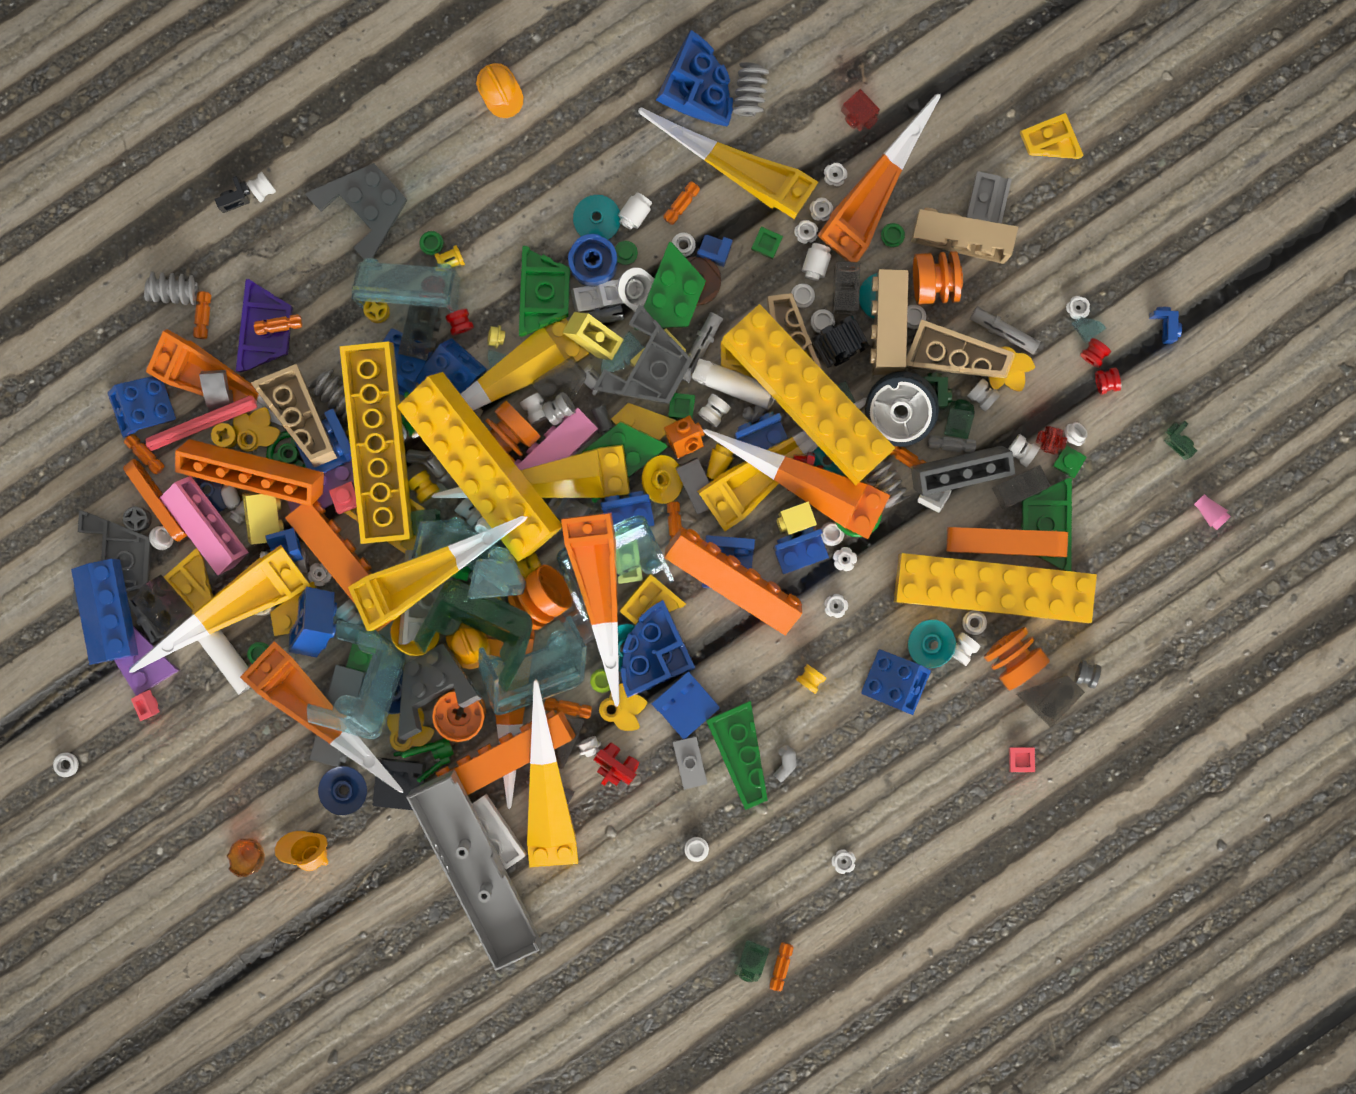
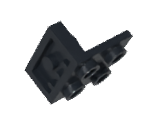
M378 757L379 762L403 789V793L375 776L372 805L375 807L413 810L406 797L411 789L424 784L425 779L418 782L417 778L426 772L427 762Z

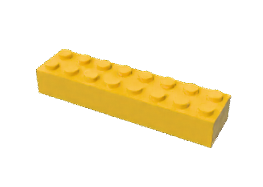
M760 304L723 336L722 344L855 486L895 449L888 439Z
M379 342L339 346L361 544L414 538L401 411L397 408L400 404L394 343Z
M443 372L428 376L397 406L491 528L520 516L527 517L524 522L500 539L518 562L532 555L562 528V523Z
M900 553L898 555L894 602L1092 623L1097 574Z

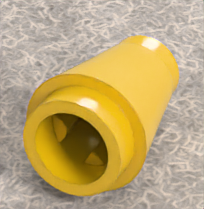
M717 443L715 448H712L706 476L715 480L718 475L724 473L734 459L733 452Z

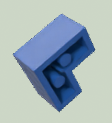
M311 587L304 589L298 599L297 621L289 633L288 652L317 658L322 649H326L328 640L333 638L336 632V624L333 623V617L337 611V603L334 602L335 592Z

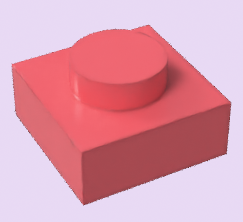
M352 482L329 490L338 514L357 507L355 486Z
M151 690L145 691L131 699L140 721L160 712L157 700L152 695Z
M1009 747V772H1035V748Z

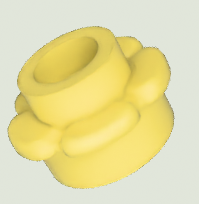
M500 325L498 327L490 326L487 345L494 346L497 349L499 345H503L505 339V331L501 330Z

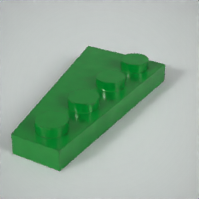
M751 701L707 719V724L745 810L768 801Z

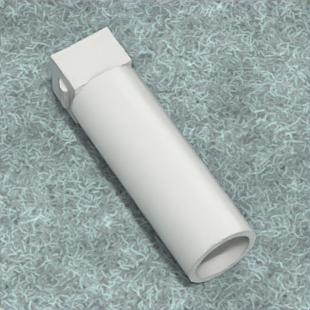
M699 358L692 375L694 381L768 410L771 408L775 399L756 379Z
M221 630L197 640L238 695L250 688L240 678L249 667Z

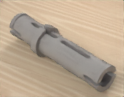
M978 306L969 319L988 329L987 332L990 334L994 332L1030 352L1032 355L1041 342L1002 321L1000 316L996 315L995 317Z
M709 313L701 331L698 330L696 333L697 338L688 353L693 362L682 379L687 383H690L699 358L702 359L709 344H713L715 340L713 337L723 321V318L715 313Z

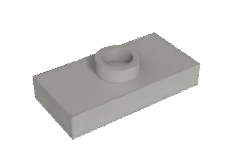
M697 737L673 741L684 790L706 785L707 779Z

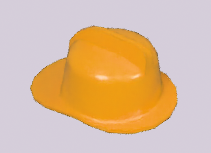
M498 63L486 65L481 69L477 76L476 85L491 113L499 118H510L520 112L524 97L510 69Z
M470 616L459 617L450 623L445 634L446 642L462 668L471 670L485 664L489 658L490 645L481 623Z
M293 831L281 837L276 843L274 849L275 856L284 863L297 865L305 871H313L321 865L328 864L327 838L322 834Z

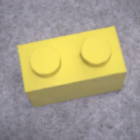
M574 312L562 332L595 357L607 360L614 358L624 340L588 313Z
M256 492L242 494L247 537L251 545L267 543L266 535L284 531L282 519L278 520L277 510H281L280 498Z
M809 501L781 511L778 514L779 518L776 520L780 533L785 532L786 536L799 533L802 530L817 525Z

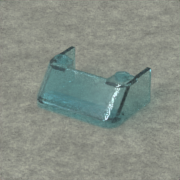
M364 258L363 262L358 263L351 299L360 308H363L365 302L368 301L447 307L450 313L457 311L460 277L456 270L451 269L449 264H437V267L378 263L377 259Z
M633 516L613 525L616 536L617 577L641 567L646 574H656L664 569L669 582L674 581L660 547L644 516ZM565 547L558 552L556 559L569 592L585 622L589 620L583 607L585 603Z
M452 517L450 520L420 521L412 558L415 559L477 535L479 532L465 524L463 519ZM493 544L466 565L473 570L467 596L469 599L521 595L524 593L526 582L513 555L506 548Z
M571 616L566 617L564 631H556L550 635L547 647L503 663L501 657L487 656L484 647L479 648V671L490 705L496 715H503L533 704L535 679L539 683L542 700L573 689L583 682L587 646Z
M337 620V639L357 644L362 652L371 654L372 658L358 698L350 695L341 696L336 700L333 710L308 704L307 719L308 722L367 739H375L383 732L405 665V654L378 631H367L363 626Z

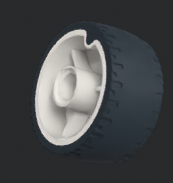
M908 371L893 372L879 379L871 388L865 403V416L893 446L900 447L910 446L923 440L934 428L939 413L938 398L931 384L920 375ZM904 405L907 407L908 413L899 415L896 413L895 407Z

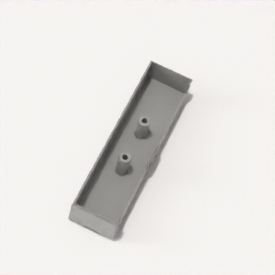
M455 769L411 789L406 798L495 971L540 951L542 940Z

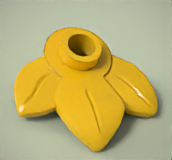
M1007 346L1000 347L1013 352L1015 357L1007 378L988 377L989 383L996 390L1005 383L1010 389L1020 392L1025 385L1024 372L1035 369V365L1027 354L1016 353Z
M266 407L259 408L250 415L245 413L233 419V426L238 433L237 444L242 450L251 452L259 446H270L278 439L280 430L270 426L271 416ZM248 435H251L253 437V442L251 444L247 443L246 437Z
M623 683L619 684V705L616 707V712L614 714L607 712L609 705L615 706L611 692L609 698H606L600 704L599 712L604 720L614 722L620 730L635 731L640 728L635 715H638L645 708L647 700L639 695L627 698Z
M421 707L418 708L422 731L407 739L404 744L398 741L400 713L389 714L387 726L391 732L390 744L395 750L407 751L412 746H423L433 737L435 730L423 726L424 712Z

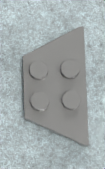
M413 550L405 551V562L419 557ZM453 577L448 578L401 614L399 644H408L412 640L449 626Z

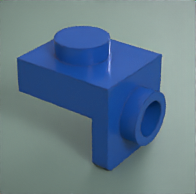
M1157 307L1155 311L1149 314V319H1163L1162 343L1168 344L1176 342L1182 333V324L1178 323L1179 311H1171V307Z

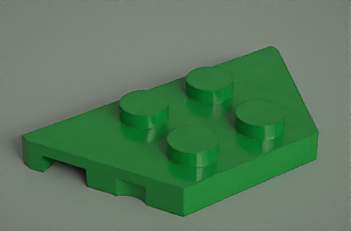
M671 242L667 245L643 306L663 329L689 326L706 282Z
M522 246L519 336L521 337L569 317L570 268L561 263L554 262L545 255L541 256L531 251L528 246Z
M620 421L582 452L599 447L623 445L629 477L651 458L665 450L668 445L666 442L657 440L649 436V434ZM592 498V501L595 503L601 498Z
M1067 478L1022 500L1021 530L1068 532L1067 557H1036L1063 571L1071 572L1072 478Z

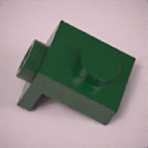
M928 373L923 378L935 386L939 409L945 410L948 403L952 401V389H948V377H942L941 373Z

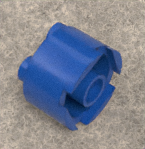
M587 234L581 236L574 242L568 254L571 273L581 285L597 287L610 281L615 276L618 266L616 250L609 240L600 235ZM590 257H595L597 260L596 265L589 263Z

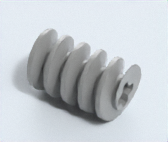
M741 62L739 65L743 69L738 71V75L741 78L737 80V86L740 88H737L735 91L738 97L734 100V104L737 107L733 109V113L740 116L753 117L756 113L764 111L763 108L757 105L758 103L765 102L764 98L759 97V94L766 93V89L760 87V84L768 83V80L762 78V75L769 74V70L755 63Z
M151 271L145 283L144 297L145 301H150L152 298L153 302L162 300L163 303H169L171 300L173 304H178L181 300L183 305H188L191 302L195 306L198 302L196 299L199 287L193 275H190L188 281H185L184 274H180L179 279L175 280L174 273H170L167 280L164 272H161L159 279H156L155 272Z
M331 369L320 374L310 384L308 389L315 388L314 395H322L321 401L323 403L329 401L328 408H336V416L343 415L341 420L346 422L347 411L344 384L338 385L340 376L331 378L334 372Z
M883 460L869 473L871 476L867 479V482H876L874 487L891 495L885 508H890L910 496H902L907 490L906 487H897L902 482L901 479L893 480V477L898 472L896 470L889 471L888 469L893 463H884Z

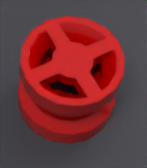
M468 309L457 310L445 316L446 321L451 325L450 332L452 336L463 334L474 328L473 323L468 318Z
M1091 338L1088 342V348L1082 350L1080 356L1092 366L1100 368L1103 364L1102 360L1110 355L1111 350L1101 341Z
M1116 367L1110 368L1106 372L1102 370L1096 371L1095 380L1100 395L1106 394L1109 390L1114 392L1121 390V379Z

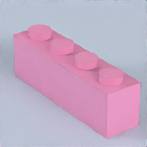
M577 408L576 412L571 416L563 417V422L557 428L552 426L544 434L546 438L540 444L534 443L526 451L528 456L522 461L518 459L515 465L519 470L572 456L599 431L598 428Z
M191 476L174 482L160 497V500L217 575L234 568L249 553Z

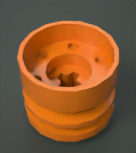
M957 251L949 253L948 263L945 252H940L937 264L934 263L931 253L914 255L913 287L917 305L934 304L936 293H939L943 304L948 302L949 295L952 303H959L963 287V272Z
M506 400L494 411L500 420L499 423L496 424L488 418L485 420L492 428L490 433L507 454L513 449L521 457L523 454L517 445L522 442L530 448L541 437ZM508 454L511 460L515 463L516 461Z
M541 565L531 572L527 578L520 580L512 586L508 592V601L516 617L525 626L534 630L541 629L551 622L554 617L559 616L572 607L574 601L572 590L566 579L549 565Z
M1026 627L1008 633L994 643L991 649L984 655V659L987 662L998 658L991 665L993 670L1002 666L1006 668L999 676V679L1008 691L1032 678L1050 662V659L1041 647L1032 651L1028 650L1035 640L1033 637H1029L1024 641L1021 640L1029 632Z
M455 689L440 696L432 714L433 724L438 733L445 739L454 742L467 741L476 736L483 726L486 714L483 698L465 707L464 712L466 714H462L459 717L456 715L457 711L455 710L460 707L457 702Z

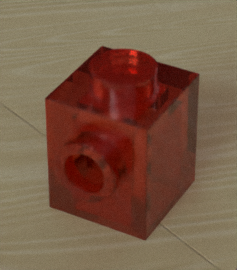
M861 89L842 105L841 112L846 116L845 121L851 128H857L860 132L865 127L870 129L879 120L877 116L880 109Z

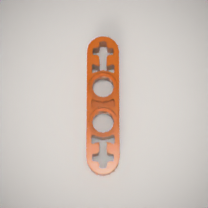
M132 459L124 465L125 473L169 535L177 542L188 536L160 500L163 493L142 464L136 459Z

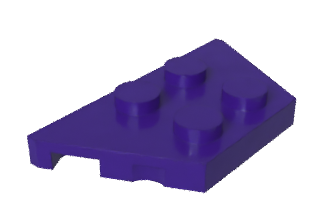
M250 279L245 281L236 372L239 373L287 356L289 350L291 328L286 331L267 332V334L257 335L254 330V322L262 320L267 322V319L285 316L290 318V315L293 314V307Z

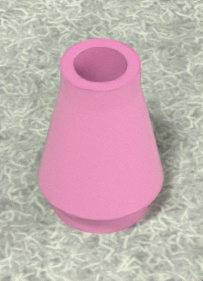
M1205 494L1194 504L1209 526H1213L1216 530L1231 517L1227 513V509L1208 498Z

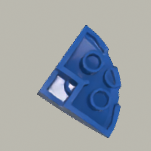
M690 30L670 67L656 101L688 116L727 127L733 110V97H730L728 87L730 83L728 72L724 64H719L713 55L714 49L708 42Z
M664 600L653 605L640 616L638 623L632 632L628 634L623 647L621 677L627 698L696 668Z

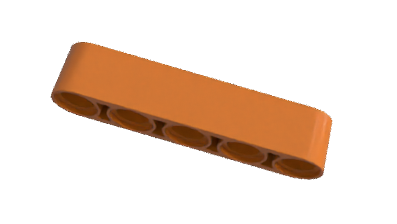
M947 527L946 552L1067 557L1068 532Z

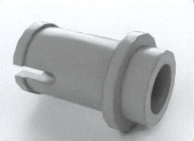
M242 499L234 511H230L232 514L229 516L240 526L243 522L246 523Z

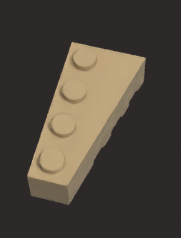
M924 208V210L920 209L917 214L911 242L946 251H957L959 254L1005 264L1012 256L1018 227L966 218L954 213H938L936 209Z
M879 269L877 277L872 278V291H876L875 301H872L871 315H875L874 325H871L873 349L870 350V363H872V375H888L893 372L904 371L906 368L908 270Z
M793 294L768 296V313L821 368Z
M921 319L906 358V368L1007 378L1015 354Z
M297 364L251 382L257 393L314 467L337 458Z

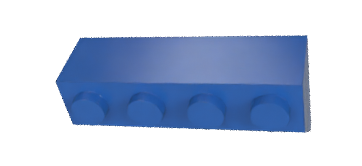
M120 559L102 560L71 569L89 665L139 655Z

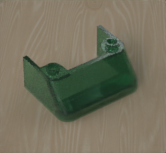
M458 580L446 582L414 639L416 646L421 652L425 653L436 632L444 636H451L459 630L462 623L504 642L500 650V657L505 666L497 681L502 690L507 692L526 654L533 627L530 615Z

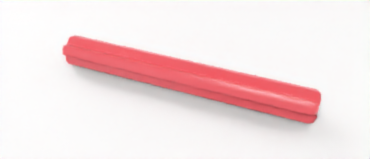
M247 396L147 437L145 439L146 446L150 451L157 450L257 408V402L253 396Z

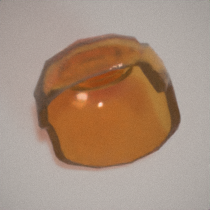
M242 838L233 843L227 854L230 862L229 871L237 877H248L258 872L265 860L262 845L253 838Z

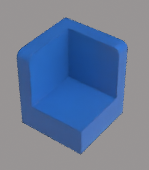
M705 235L697 252V257L710 259L715 264L724 267L733 240L726 237L720 240Z
M294 528L265 536L271 551L282 545L293 562L304 560L300 541Z

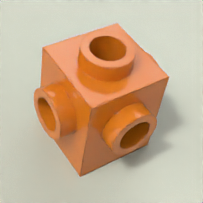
M690 415L664 427L668 443L677 458L704 447L701 438L704 436L703 429L699 422L694 423Z

